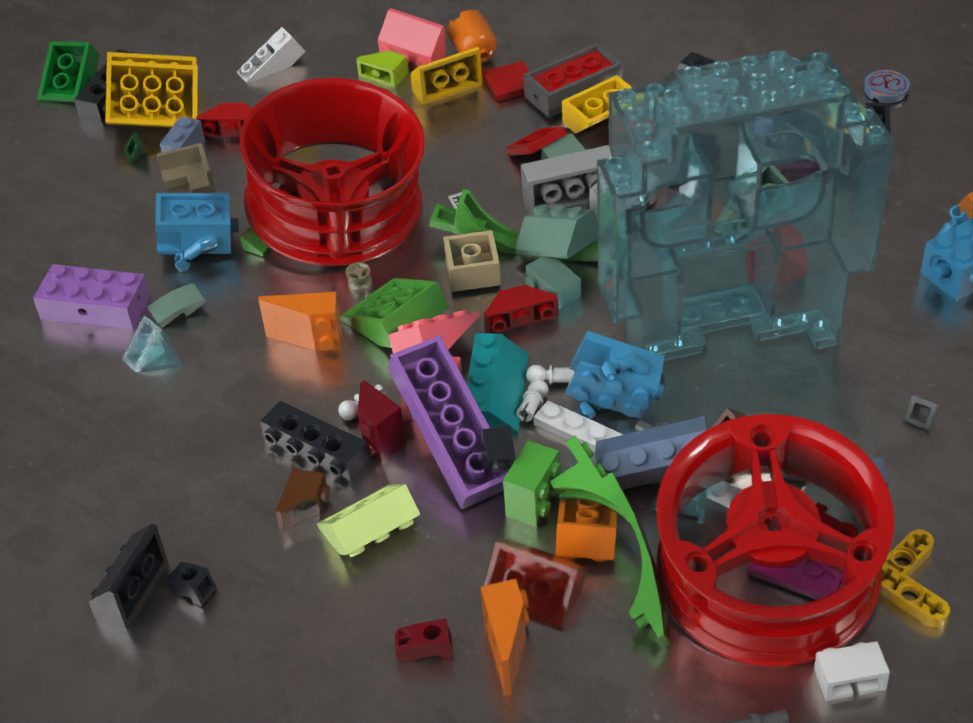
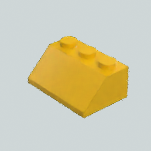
M476 47L419 66L410 73L412 92L422 105L482 86L480 48Z
M616 75L562 100V123L576 134L644 101V96Z

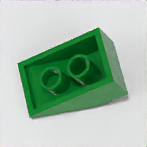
M50 41L37 96L38 101L75 103V97L90 82L97 71L100 54L90 42Z

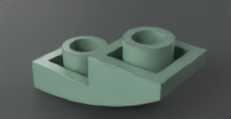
M192 283L169 292L147 306L156 322L163 328L181 313L189 316L207 301L197 286Z

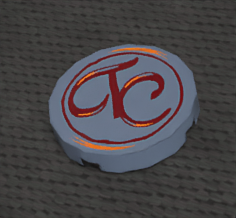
M892 70L872 72L867 75L864 81L865 94L871 99L873 97L879 99L878 102L881 103L902 101L910 90L909 79L905 75Z

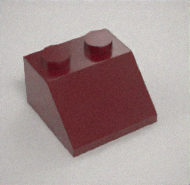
M362 381L360 383L358 403L359 429L362 439L367 441L369 455H374L382 462L406 444L401 407L367 381Z

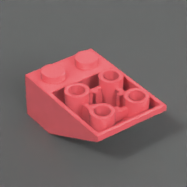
M468 309L453 314H443L431 319H421L398 326V332L389 334L393 354L438 335L441 336L449 350L480 316V313L469 314Z

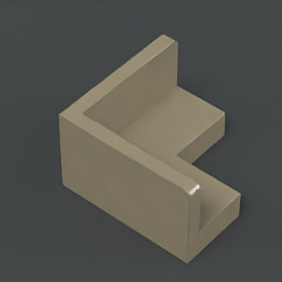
M202 143L157 154L166 189L189 183L191 193L215 192L211 169Z

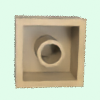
M492 230L443 237L452 292L501 285L500 263Z

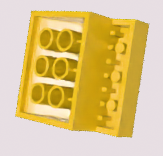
M107 52L105 124L172 128L180 117L196 119L198 74L196 57Z

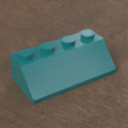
M475 333L467 386L490 428L511 427L512 435H518L520 419L517 417L516 411L523 402L529 353L502 334Z

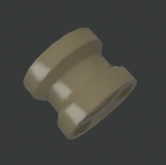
M357 262L347 267L346 277L348 279V289L351 292L360 294L371 289V272L367 264Z

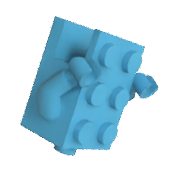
M156 193L157 254H176L174 257L176 261L175 267L180 272L186 271L191 265L189 260H193L200 254H231V232H239V219L230 218L229 193Z
M958 205L953 206L950 210L951 221L949 223L946 222L935 238L925 244L921 267L922 275L956 301L973 292V217L967 220L968 215L965 210L961 215L957 216L960 212Z
M587 331L571 361L570 369L575 372L565 389L564 395L583 401L580 405L581 408L578 409V414L590 420L596 416L595 411L602 409H611L629 417L641 419L653 399L660 400L664 385L660 384L664 356Z

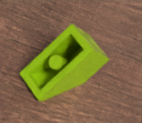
M392 51L359 56L356 59L359 77L396 88L409 74L407 56Z

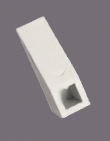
M281 27L242 65L237 73L247 84H250L292 66L306 51Z

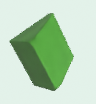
M251 226L241 235L244 251L264 256L270 249L254 233Z

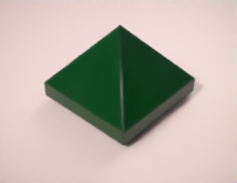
M134 132L124 149L130 163L136 162L147 152L138 133Z

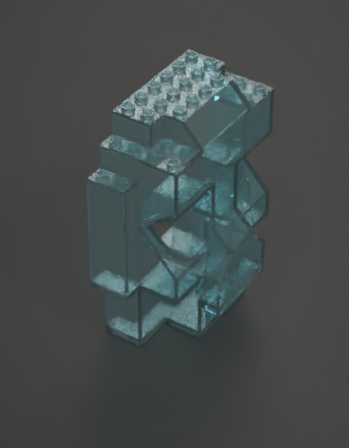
M776 50L770 53L744 56L728 61H717L712 64L696 67L690 66L685 69L672 71L664 78L663 83H653L647 86L622 89L609 93V148L612 157L597 160L598 285L613 323L625 321L624 343L663 355L664 361L707 352L708 344L702 333L749 324L756 341L807 331L815 349L841 344L849 277L853 274L876 270L895 141L873 107L863 108L828 52H818L812 55L791 58L786 50ZM798 160L814 161L820 167V170L804 178L761 188L763 167ZM688 182L680 186L679 191L662 208L645 211L647 201L654 193L671 185ZM713 199L739 214L738 218L711 224ZM663 368L660 382L665 381V372Z

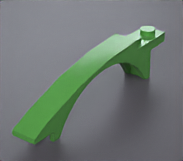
M463 189L457 209L440 204L435 206L429 227L459 235L492 230L497 251L518 256L542 257L516 254L515 246L519 232L502 225L492 218L479 205L471 190ZM599 225L598 228L601 235L599 239L568 259H557L559 261H622L628 240L606 235V227Z
M573 436L566 443L579 463L552 479L550 483L561 499H585L600 503L616 511L631 524L640 545L642 574L639 590L629 614L636 621L640 629L650 624L658 638L667 647L671 642L666 606L658 569L642 525L614 474L611 472L607 475L600 463L594 465L591 458L595 455L587 442L581 444L577 437Z

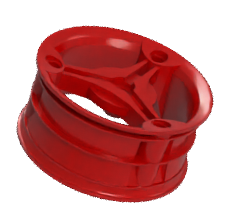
M346 78L304 80L282 87L263 98L247 115L240 133V150L246 165L247 178L244 193V209L248 223L254 233L267 246L288 258L321 266H346L357 262L363 263L383 256L398 247L415 229L422 209V193L418 181L419 165L424 155L425 137L418 117L403 100L393 93L367 82ZM325 144L349 145L374 152L371 155L350 162L324 160L308 164L284 158V156L294 151ZM388 176L399 181L387 190L368 197L369 187L382 178ZM278 183L297 192L298 197L285 193L272 185Z
M758 414L731 419L707 429L692 439L676 455L669 465L659 489L657 525L660 539L657 547L656 566L664 601L675 620L693 639L710 651L738 663L767 668L799 666L814 662L817 652L827 648H842L862 630L875 609L882 584V567L892 544L894 510L890 492L883 476L868 455L847 437L827 426L805 418L780 414ZM752 474V485L738 493L730 503L727 512L726 531L704 548L688 541L680 540L677 519L690 501L717 483L730 478ZM761 474H770L771 481L762 482ZM782 475L809 482L833 495L851 511L864 532L854 539L820 522L818 509L812 499L802 490L793 485L786 484ZM734 547V550L730 551L729 553L725 554L724 556L713 562L715 558L719 557L720 555ZM803 559H808L843 570V586L821 599L796 606L772 607L757 605L734 598L716 588L717 577L749 562L766 568H783L801 562Z

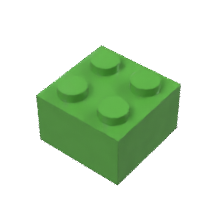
M529 440L526 442L503 479L506 517L537 527L542 517L546 518L548 516L554 497H559V494L550 483L552 479L560 475L562 470V464L559 463V450Z

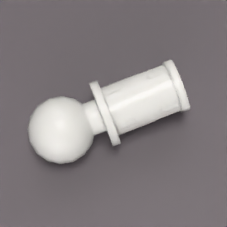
M536 364L528 368L526 378L530 383L534 380H549L550 385H553V383H569L575 371L571 370L570 367H553V364H550L549 370H545L543 366Z
M532 381L528 386V390L523 394V402L516 411V415L521 421L524 420L527 414L526 422L531 421L537 408L542 406L543 399L548 395L549 391L548 385L544 381Z
M380 384L375 386L379 391L383 389ZM358 393L354 395L355 401L345 400L340 403L338 412L344 420H354L358 416Z

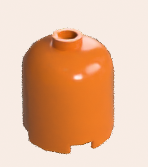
M478 10L463 11L459 13L460 17L454 22L452 20L449 22L446 29L447 37L457 53L479 47L481 64H484L494 56L497 50V39L486 18Z

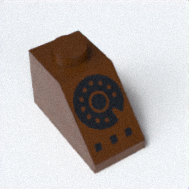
M292 469L275 510L279 529L286 530L320 513L323 503L327 502L330 496V486L326 483L325 473Z

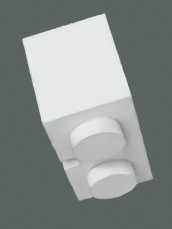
M877 641L871 643L860 642L849 647L837 649L827 648L816 653L814 671L825 701L853 696L850 683H855L859 695L887 689L890 672Z

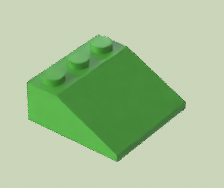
M393 278L342 314L340 319L377 345L392 348L389 334L398 332V326L442 315L441 313L447 310L449 306L437 281Z

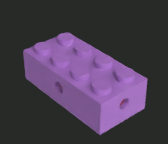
M52 264L33 299L40 319L134 330L151 295L145 274Z

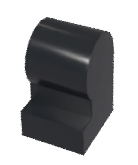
M180 562L165 579L167 587L173 593L181 597L187 596L192 599L194 604L203 606L217 589L208 568L192 563Z

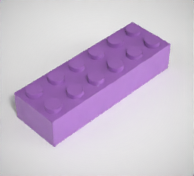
M438 335L391 354L388 370L461 510L503 492V479L508 471L493 473L492 471L483 470L479 437L482 429L490 427L441 336Z

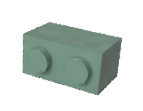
M542 256L526 265L525 281L527 286L557 295L559 309L581 297V278L557 258Z

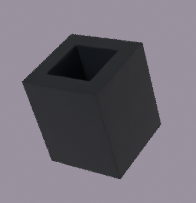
M511 427L482 429L479 445L483 470L492 471L493 473L508 471L516 459Z

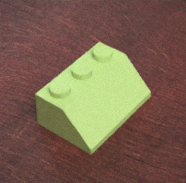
M393 484L383 487L316 524L338 554H349L350 557H353L365 550L364 545L371 541L379 543L390 537L388 532L397 527L399 530L409 527L414 523L413 518L421 514L406 484Z

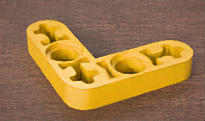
M913 530L888 554L882 567V579L887 577L890 580L882 581L880 595L926 626L941 628L948 622L950 614L949 604L910 578L912 573L931 555L934 538L925 530ZM914 544H920L914 552ZM903 557L908 559L911 564L901 566L894 559ZM910 591L915 593L918 598L916 600H907L902 596V593ZM936 610L940 612V613H935L934 615L930 613V612H933V613H934Z

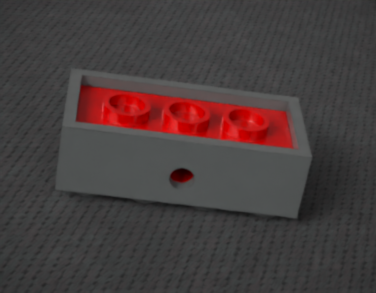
M595 43L523 74L524 96L550 118L562 112V100L616 75L623 80V64L602 46Z

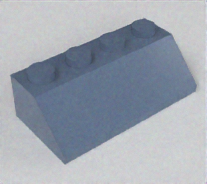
M705 416L596 441V464L600 463L607 475L612 472L623 490L662 481L669 465L682 448L696 436L707 430Z

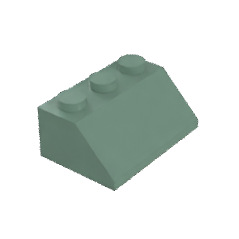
M546 204L534 207L533 212L524 217L515 246L516 254L570 258L601 237L594 210L582 209L580 206L565 208L563 205L547 207Z

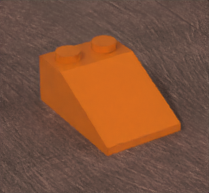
M336 291L259 296L258 300L266 337L313 351L341 350L342 325Z
M560 497L555 556H562L570 560L577 559L578 557L591 558L597 562L614 560L617 512L594 501L575 498L561 499Z
M516 579L480 587L484 624L505 697L512 695L526 640L525 626L530 625L526 609L529 607L525 590H519Z

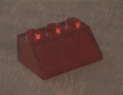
M504 539L495 543L484 586L516 579L519 590H525L529 605L526 608L528 615L563 627L580 596L588 566L510 539Z

